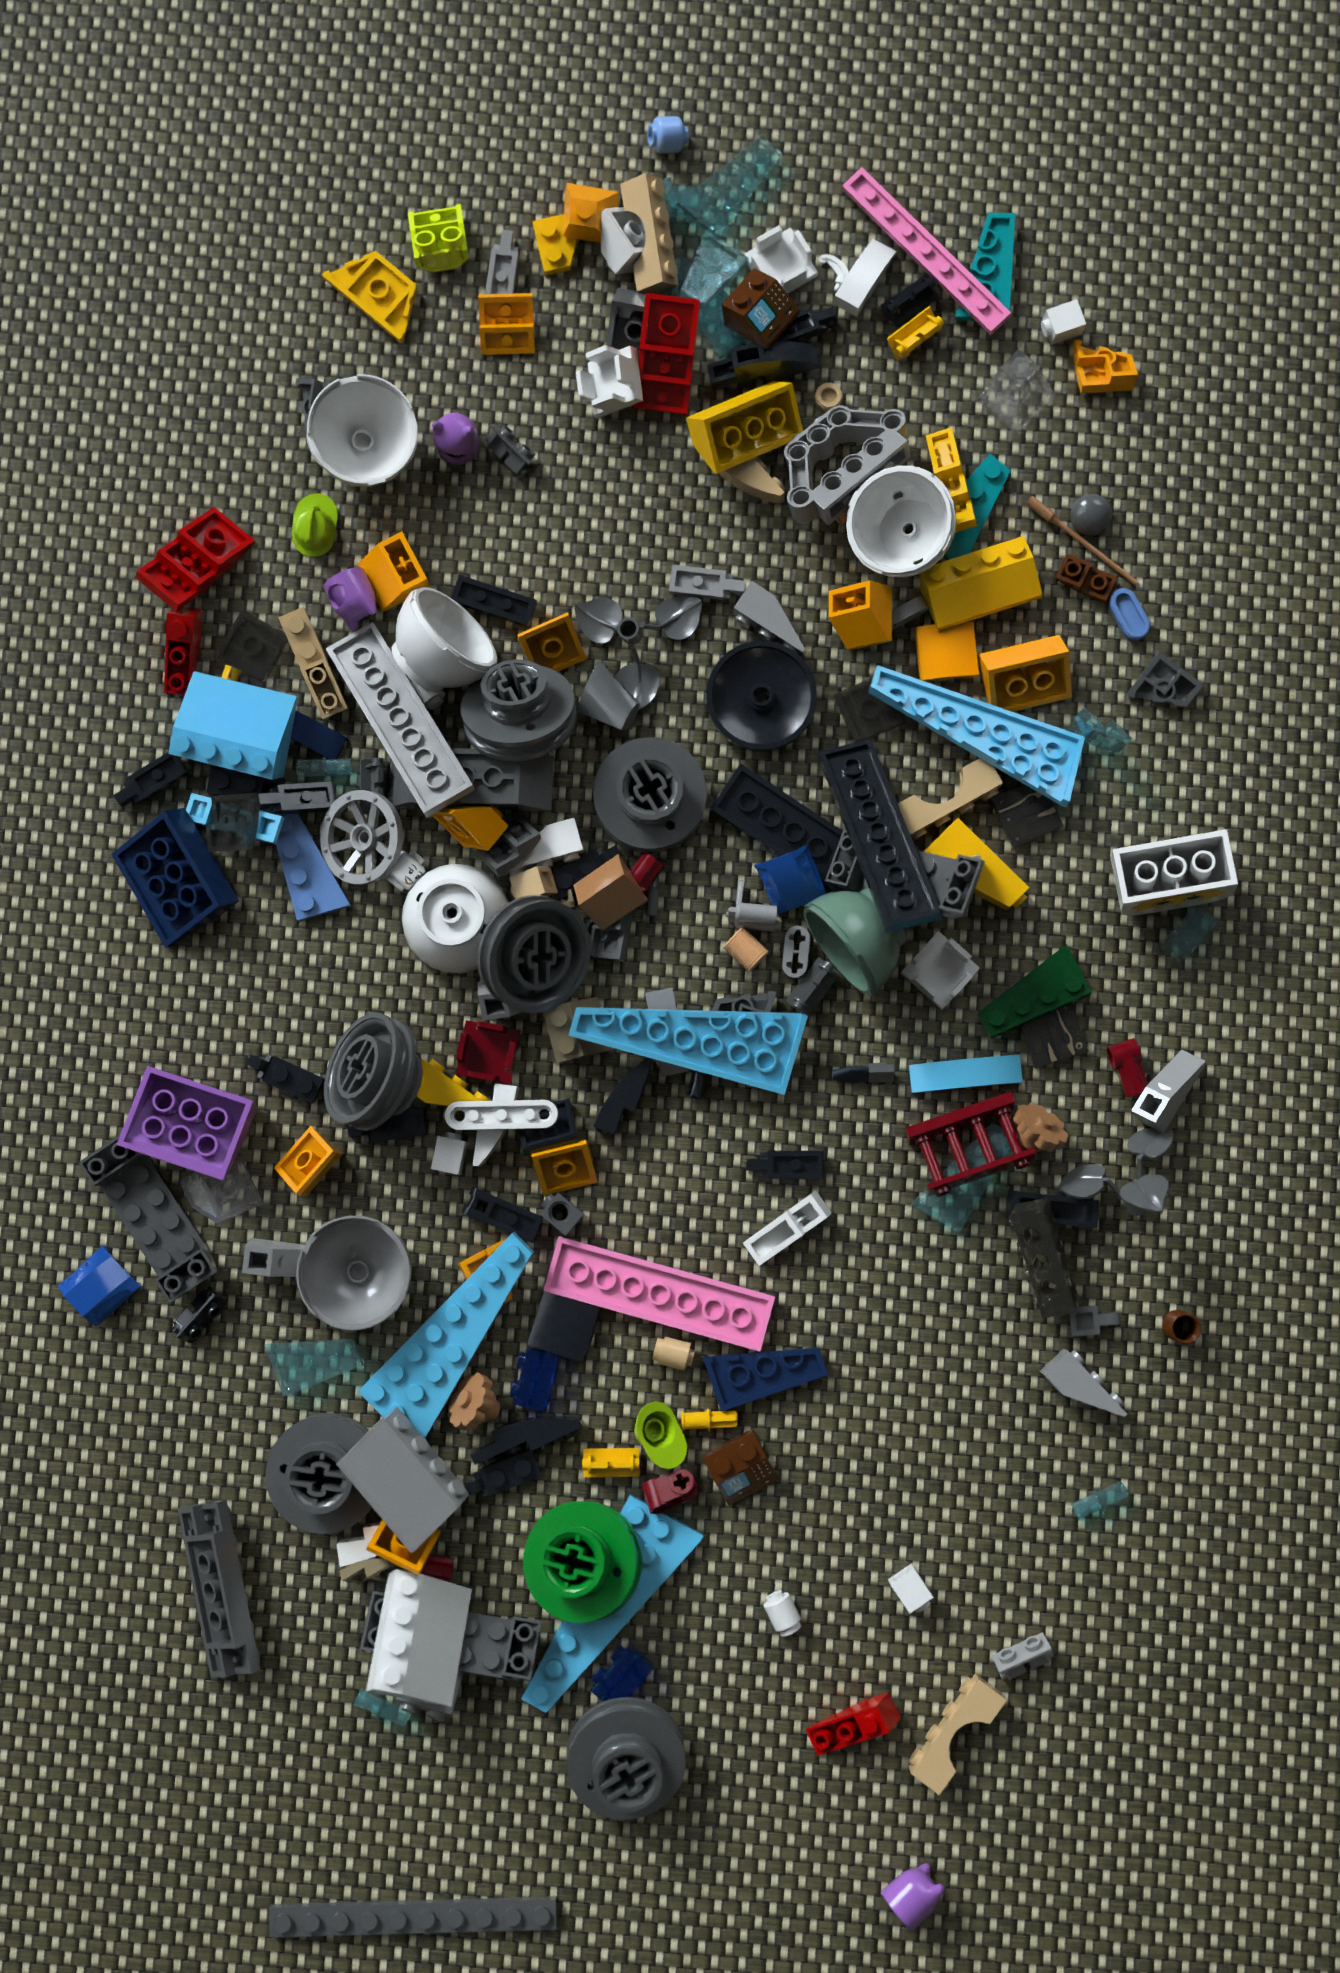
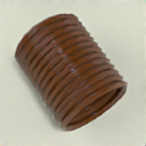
M1172 1310L1163 1318L1162 1329L1170 1339L1182 1344H1191L1199 1338L1201 1324L1198 1318L1182 1310ZM1186 1316L1190 1324L1189 1331L1186 1335L1177 1338L1173 1330L1174 1323L1178 1318Z

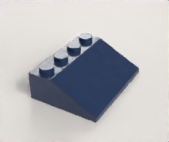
M185 808L163 811L111 854L165 948L218 918L239 902Z

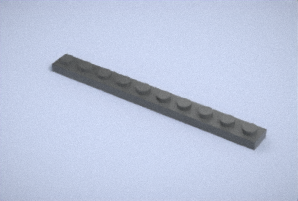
M556 1896L271 1904L269 1907V1937L557 1929Z

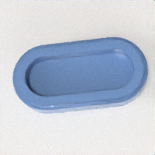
M1126 588L1114 591L1108 600V608L1121 632L1131 641L1143 639L1150 630V621L1136 595Z

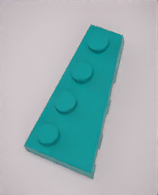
M988 213L970 273L1010 311L1015 213ZM959 305L955 314V321H975Z
M991 454L985 458L966 480L977 526L955 533L949 549L943 556L946 560L971 552L1011 470Z

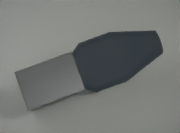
M868 1063V1067L849 1066L832 1070V1080L850 1083L866 1081L869 1083L894 1082V1064Z

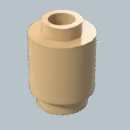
M665 1337V1339L657 1338L652 1360L659 1361L658 1364L684 1371L685 1366L691 1367L695 1350L690 1349L691 1343L669 1337Z

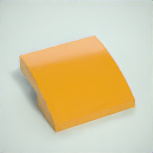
M533 293L479 294L481 355L535 353Z
M973 621L940 631L937 630L935 624L914 628L920 680L925 682L946 681L949 678H975L979 675Z

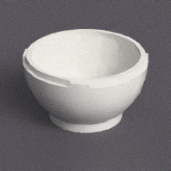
M895 466L883 469L872 475L855 491L848 505L846 529L848 541L854 554L866 567L888 577H910L919 575L932 568L943 558L955 535V506L948 489L938 477L920 467ZM903 493V497L895 500V494ZM907 525H913L914 529L910 534L905 533Z
M422 587L411 591L405 599L397 618L396 641L392 646V654L398 666L412 681L422 688L435 693L442 691L444 688L470 685L483 678V675L491 667L497 665L496 651L490 638L468 611L449 596L432 588Z
M463 864L439 866L426 872L414 884L406 896L402 912L405 938L410 949L417 957L432 968L450 973H467L477 970L478 947L482 936L480 931L483 925H487L497 911L509 903V900L500 884L481 869ZM421 893H423L422 896L420 897L419 902H418V901H417L418 896H419ZM451 908L457 910V915L454 918L447 916V912Z

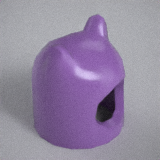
M458 412L448 413L432 424L435 446L440 457L446 462L454 465L465 464L476 456L479 449V437L473 421L467 416ZM447 454L463 455V456L457 457V458H453V457H451V456H449V455H447Z
M362 567L341 571L325 582L323 588L334 611L352 631L358 629V621L369 614L374 615L376 613L375 591Z
M927 1863L915 1869L903 1871L881 1891L890 1907L911 1931L934 1912L939 1898L945 1891V1887L942 1884H934L930 1878V1865Z

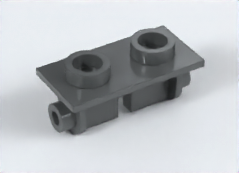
M491 426L495 434L491 432L485 438L487 446L500 459H503L508 452L510 456L504 463L517 476L526 477L531 471L528 468L529 465L540 464L534 458L535 453L525 444L521 445L515 440L516 434L507 426Z
M383 758L361 759L360 790L373 791L386 798V762H383ZM366 800L360 801V807L364 815H369L371 802ZM380 810L379 816H384L383 812Z
M818 957L786 999V1002L802 1014L809 1016L841 973L834 969L835 967L830 962Z

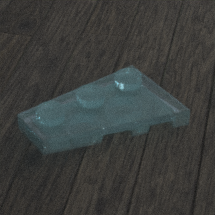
M705 230L693 263L682 285L679 297L700 299V311H702L747 266L749 257L708 230Z

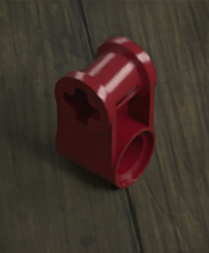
M679 1469L667 1475L650 1479L641 1485L650 1514H660L674 1506L691 1501L699 1491L697 1481L691 1472L685 1469ZM687 1481V1483H686V1487H687V1488L684 1489V1490H682V1489H681V1487H682V1483H681V1482Z

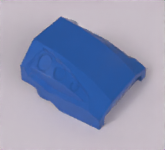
M807 845L780 857L754 865L763 881L772 906H777V914L803 906L819 896L828 894L820 871Z
M102 1246L73 1274L61 1282L58 1287L63 1296L86 1320L94 1326H99L135 1294L142 1285L134 1280L113 1258L106 1246Z

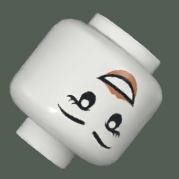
M401 850L396 865L385 878L401 892L404 889L410 890L426 873L425 868L422 866L425 860L413 850L409 854Z

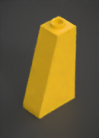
M959 818L924 851L957 859L958 854L969 857L979 854L985 863L974 894L1004 910L1009 909L1011 906L1016 909L1027 898L1024 893L1030 887Z

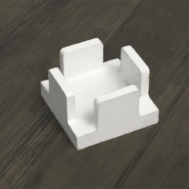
M779 225L757 237L756 247L744 254V259L751 271L753 268H756L775 278L787 294L816 278L818 275L811 261L812 251L799 230L793 232L789 228L782 232Z
M604 345L586 353V359L591 361L588 363L589 373L583 370L576 372L578 395L580 398L592 402L595 416L603 417L643 401L637 348L628 346L618 350Z
M938 931L903 969L901 974L942 1010L980 968L970 959L972 956L952 938L948 940Z

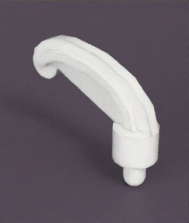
M830 254L821 255L819 262L821 264L827 262L837 274L834 282V291L837 292L849 273L848 269L835 256Z

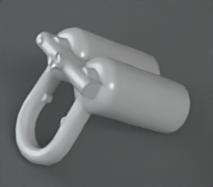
M739 880L736 907H729L728 912H726L727 921L734 923V926L738 929L744 927V929L774 932L777 906L742 903L744 880Z

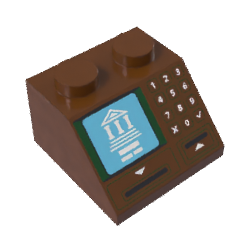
M753 268L721 304L724 326L767 350L800 313V309L775 278L756 268Z
M753 1429L703 1454V1460L729 1506L779 1480Z

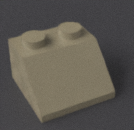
M598 997L566 1002L543 1012L555 1060L558 1065L612 1051L611 1047L569 1036L576 1007L600 1008Z

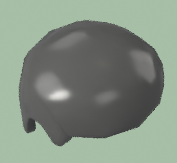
M1085 494L1073 503L1070 512V520L1075 530L1085 536H1096L1107 529L1112 518L1110 504L1104 497L1098 494Z

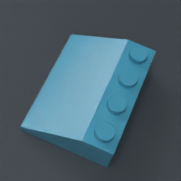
M194 671L173 726L169 754L271 780L282 778L285 772L298 696Z

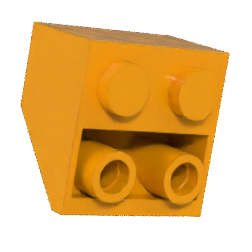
M402 531L378 543L358 563V566L364 569L375 591L376 601L382 612L404 602L411 591L422 587L431 588Z
M869 580L829 591V619L847 650H855L892 641L891 586Z

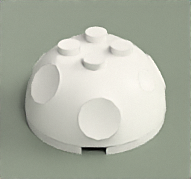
M357 374V376L333 381L317 395L309 411L306 436L312 455L330 476L346 485L371 487L394 479L411 461L417 448L418 426L410 402L396 386L377 376Z

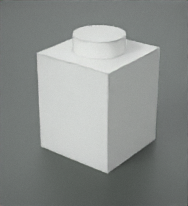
M1077 299L1047 309L1041 321L1043 335L1049 337L1051 345L1082 335L1086 326V321Z
M446 1132L445 1137H437L431 1169L461 1175L468 1142L461 1141L462 1135Z
M912 1564L888 1579L909 1613L913 1611L919 1613L930 1605L929 1600L933 1596Z

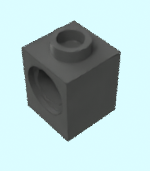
M560 1192L555 1196L550 1194L540 1205L544 1209L540 1215L565 1236L571 1232L585 1215L584 1212ZM558 1204H563L568 1209V1216L562 1221L557 1220L553 1215V1209Z

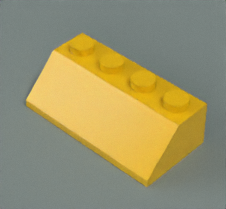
M772 381L686 417L693 446L715 474L791 442L797 434L803 432L793 384L789 382Z
M1024 536L937 563L932 568L919 574L920 590L938 631L1042 598V590L1034 557Z

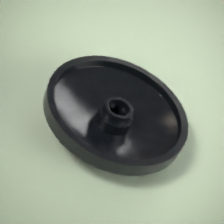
M752 641L741 644L727 652L713 668L706 691L708 712L719 733L738 747L763 752L782 748L796 740L808 727L813 717L817 700L815 680L806 662L792 649L771 641Z

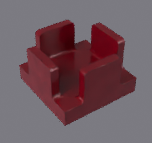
M466 1020L464 1032L460 1034L456 1060L458 1061L456 1075L511 1085L521 1030L507 1028L503 1025Z

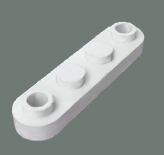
M548 1100L459 1101L450 1104L445 1111L446 1123L456 1130L549 1128L558 1119L557 1107ZM542 1109H547L550 1113L549 1117L545 1120L539 1117V1112ZM463 1111L465 1113L463 1121L456 1120V1112Z

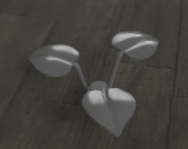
M675 596L664 600L655 610V617L660 625L645 624L644 622L638 624L633 618L623 619L620 606L609 598H597L587 602L576 603L575 614L582 632L592 642L606 644L612 640L614 631H616L623 641L629 644L635 666L626 665L622 667L616 674L615 679H620L625 685L627 693L633 695L640 703L639 711L653 701L660 687V675L656 667L652 664L640 665L635 644L641 641L643 630L664 629L665 634L670 639H687L694 634L699 625L703 603L700 599L692 596Z
M1146 1128L1137 1131L1130 1137L1127 1147L1131 1154L1138 1155V1180L1134 1179L1133 1182L1125 1184L1121 1190L1117 1188L1110 1178L1105 1177L1106 1170L1103 1166L1086 1164L1073 1169L1065 1175L1058 1186V1192L1073 1198L1087 1199L1099 1194L1104 1189V1184H1107L1116 1193L1118 1200L1124 1201L1127 1212L1130 1215L1139 1216L1147 1211L1162 1214L1169 1192V1183L1161 1175L1148 1174L1143 1176L1144 1157L1158 1159L1169 1151L1174 1140L1172 1129L1167 1128L1162 1133L1154 1128Z

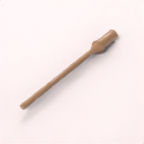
M1034 496L1028 500L1026 505L1044 518L1047 523L1050 522L1059 526L1124 578L1136 585L1138 580L1061 522L1055 511L1053 512Z

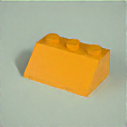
M1060 635L979 654L981 676L988 704L1014 712L1072 698L1069 650Z

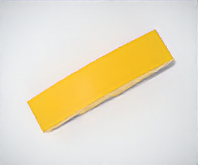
M952 427L926 435L934 474L948 489L954 502L956 513L955 533L976 527L977 522Z

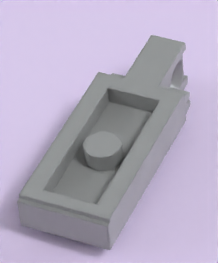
M502 230L500 245L494 244V248H491L485 294H514L519 253L518 247H513V231Z
M672 565L669 594L730 600V595L742 596L746 590V581L733 580V574H728L724 570Z

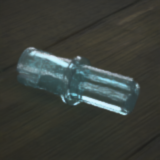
M323 757V760H298L296 763V773L300 777L323 776L324 779H327V776H352L351 758L326 760V757Z
M1119 1481L1102 1490H1093V1494L1072 1502L1071 1506L1076 1517L1080 1520L1098 1510L1105 1511V1507L1127 1498L1128 1492L1125 1485Z
M362 1688L353 1704L375 1714L376 1719L381 1717L401 1727L406 1726L411 1715L410 1712L401 1710V1706L388 1701V1697L385 1696L383 1699L366 1692Z

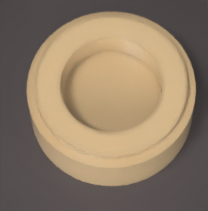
M824 383L818 387L815 394V403L820 410L827 412L831 408L841 405L842 391L836 384Z

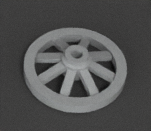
M366 790L350 791L335 800L325 814L320 832L321 851L326 864L339 879L351 884H372L388 875L396 865L403 845L402 822L393 804L383 795ZM366 800L371 802L368 822L358 801ZM348 806L358 823L356 826L339 818ZM381 810L387 823L377 828L379 812ZM335 826L350 833V839L334 843ZM387 833L390 834L388 847L382 843V836ZM354 848V853L343 866L336 853ZM375 850L384 856V859L376 868ZM365 854V874L353 873L352 871Z

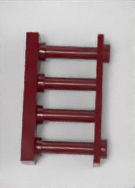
M1012 1092L905 1127V1136L908 1144L916 1143L917 1146H920L933 1180L932 1183L927 1184L928 1197L932 1195L941 1197L952 1192V1188L1013 1167L1019 1170L1032 1164L1031 1161L1035 1160L1036 1151L1034 1148L1024 1151L1010 1117L1011 1111L1015 1108V1099ZM994 1116L1000 1120L1013 1155L999 1160L996 1158L983 1125L985 1119ZM968 1125L970 1128H973L987 1163L972 1169L969 1166L957 1135L959 1128ZM941 1134L947 1138L960 1173L946 1178L943 1177L930 1143L933 1137Z

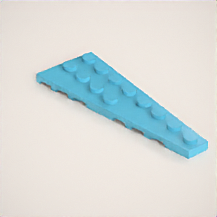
M877 665L868 693L1057 804L1067 807L1074 786L1084 744V736Z
M513 1232L358 1392L382 1417H385L398 1407L419 1434L426 1438L534 1251Z

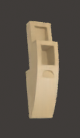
M758 457L718 473L727 482L749 495L777 504L784 501L785 492L783 490L785 488L777 477L771 478L765 471L767 469L765 464Z
M301 607L278 617L322 719L348 709L305 608Z

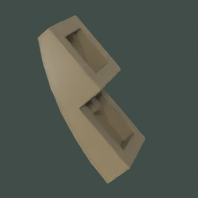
M377 1558L356 1562L339 1570L342 1581L360 1585L368 1579L385 1582L388 1579V1573L396 1569L404 1570V1568L386 1559Z

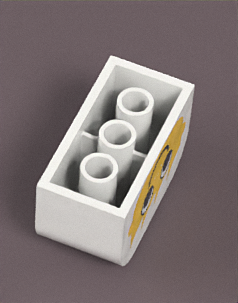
M1227 829L1113 849L1111 863L1120 910L1123 915H1142L1219 901L1231 896L1238 885Z

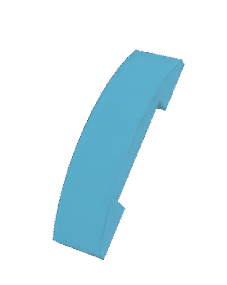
M191 793L186 808L193 823L276 844L284 821V817L246 809Z
M1020 1055L909 1065L911 1093L1023 1082Z

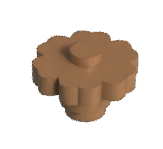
M1029 1103L1028 1106L1021 1105L1015 1112L1013 1120L1018 1124V1137L1024 1151L1034 1148L1036 1152H1039L1041 1149L1052 1152L1054 1149L1060 1150L1067 1142L1068 1134L1063 1130L1064 1124L1055 1114L1048 1113L1043 1106Z
M476 1373L474 1376L468 1374L459 1382L458 1391L452 1394L451 1403L448 1408L449 1412L452 1413L450 1423L456 1428L466 1431L468 1428L474 1430L482 1422H492L498 1416L500 1403L494 1397V1392L491 1391L493 1382L487 1376Z

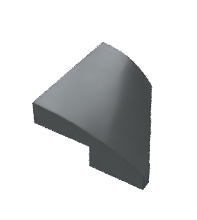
M634 911L604 931H601L592 920L586 922L585 925L591 944V959L614 962L625 961Z

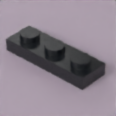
M459 575L451 597L463 607L529 628L537 605L536 599Z

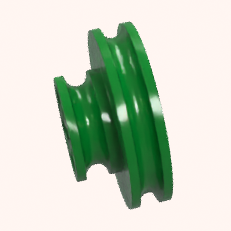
M574 1501L551 1509L534 1525L524 1548L523 1571L530 1593L545 1611L556 1618L568 1622L584 1623L597 1621L615 1614L633 1596L642 1573V1550L634 1528L621 1513L598 1502ZM570 1540H575L576 1542H585V1543H586V1544H568V1545H565V1543H566L567 1541H570ZM561 1554L567 1556L578 1555L577 1559L595 1563L594 1568H581V1564L560 1559ZM620 1568L622 1573L619 1577H616Z

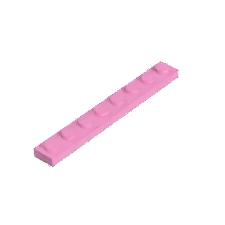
M861 167L842 185L843 191L990 335L1011 317V312L864 168Z

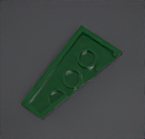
M1066 944L978 1012V1018L989 1040L1086 998L1091 995L1092 991Z

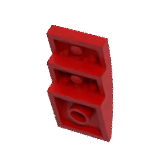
M646 293L638 360L643 401L634 404V409L688 416L700 299Z
M213 507L178 530L176 539L159 549L155 559L137 570L135 578L177 612L220 578L247 552L255 540L216 507Z

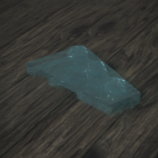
M355 1339L264 1344L283 1397L364 1366Z

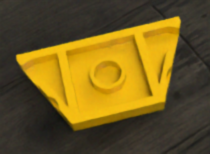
M374 251L364 255L359 260L344 263L345 267L333 272L327 270L322 274L323 279L400 344L404 341L417 286L382 255Z

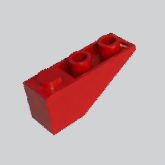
M183 607L177 612L173 609L167 612L164 693L185 696L192 674L197 668L202 638L203 609Z
M889 1692L865 1699L807 1727L805 1730L817 1756L890 1733L901 1717Z

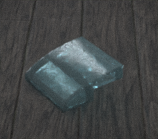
M1085 707L1068 725V728L1075 734L1084 736L1086 742L1112 753L1118 754L1133 739L1113 719L1104 726Z

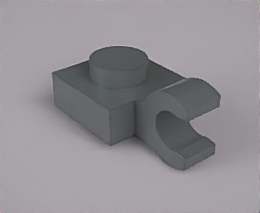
M1097 1305L1068 1307L1072 1337L1100 1334L1101 1325L1120 1324L1118 1312L1098 1313Z

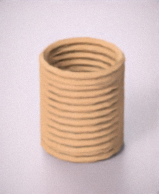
M744 927L739 929L723 947L748 972L752 971L769 952Z

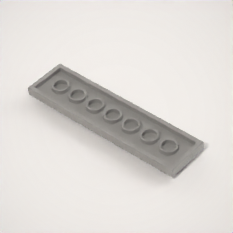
M373 622L326 648L330 658L426 818L475 790Z

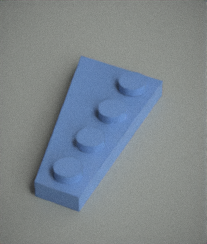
M298 813L275 814L284 817L276 846L297 921H303L351 907L349 900L326 864L323 855L316 846Z

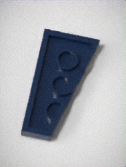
M819 1347L703 1357L721 1412L828 1375Z

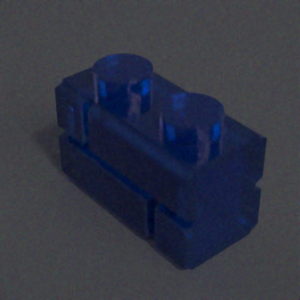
M527 1347L525 1353L520 1352L516 1368L521 1369L519 1380H513L510 1396L515 1397L514 1405L547 1412L560 1355L533 1347Z
M628 1642L624 1647L619 1644L609 1658L612 1662L607 1668L604 1669L601 1666L591 1677L590 1680L594 1682L591 1686V1692L603 1702L614 1698L631 1697L654 1670V1663L631 1642Z

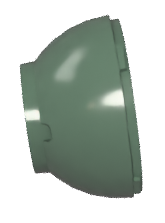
M865 888L860 892H831L819 896L804 906V918L808 928L830 962L857 990L868 996L874 995L886 984L894 972L899 958L900 946L907 940L904 929L886 933L869 888Z

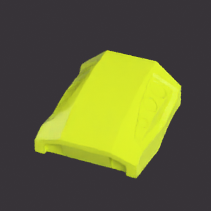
M457 204L456 207L419 213L408 212L416 267L431 273L456 269L469 258L461 204Z

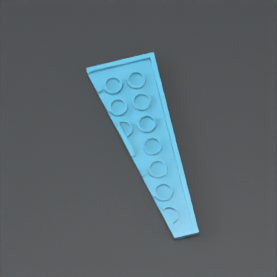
M576 1007L569 1036L785 1095L808 1016L802 1013Z
M630 1494L620 1513L634 1528L641 1545L643 1564L641 1578L636 1591L626 1605L607 1618L584 1623L563 1620L521 1699L547 1713L703 1538L702 1533L664 1512L650 1514L647 1503ZM620 1568L616 1577H619L622 1573Z

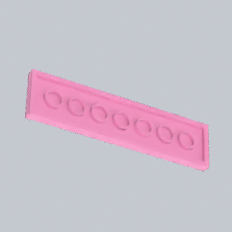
M558 1236L543 1290L756 1351H761L775 1296L561 1236Z

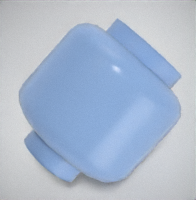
M658 116L648 126V144L659 154L679 153L684 143L688 142V128L683 125L679 117Z

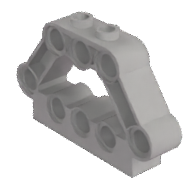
M839 405L828 410L802 433L797 434L784 450L790 476V491L787 494V501L793 519L798 523H808L819 517L829 526L849 509L848 505L855 491L872 475L886 468L901 466L910 459L909 432L904 413L898 409H890L885 412L852 410L846 406ZM840 443H863L860 452L845 457L841 467L837 471L824 474L820 485L813 490L812 471L815 463L831 457L834 453V448Z

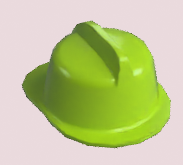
M320 493L310 494L302 498L297 504L292 526V541L296 549L303 555L320 557L333 546L338 512L334 501L328 496Z
M657 1401L646 1404L641 1408L637 1416L634 1428L635 1437L639 1444L644 1447L648 1457L655 1465L664 1469L675 1468L684 1461L687 1454L685 1436L669 1406Z

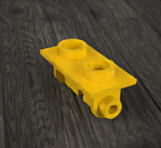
M930 306L887 338L897 361L904 356L908 357L910 352L934 333L942 331L944 321L940 316L935 318Z
M583 1448V1477H640L639 1448Z

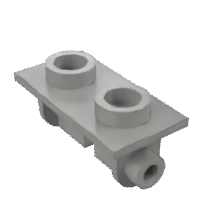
M1042 1632L1038 1635L1030 1636L1014 1646L1004 1648L991 1657L1001 1679L1008 1678V1680H1011L1026 1672L1024 1663L1028 1662L1031 1669L1049 1663L1050 1658L1054 1657V1654Z

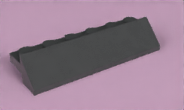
M220 1498L177 1508L210 1676L226 1678L234 1674H252L261 1671L259 1664L260 1654L255 1644L254 1625L250 1619L248 1595L244 1589L242 1579L243 1569L238 1559L237 1539L233 1534L231 1510L228 1507L227 1500H221Z

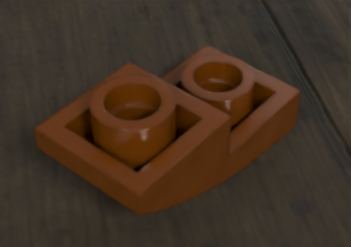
M1066 554L1055 577L1057 581L1106 605L1118 582L1117 576L1093 568L1091 562L1070 554Z

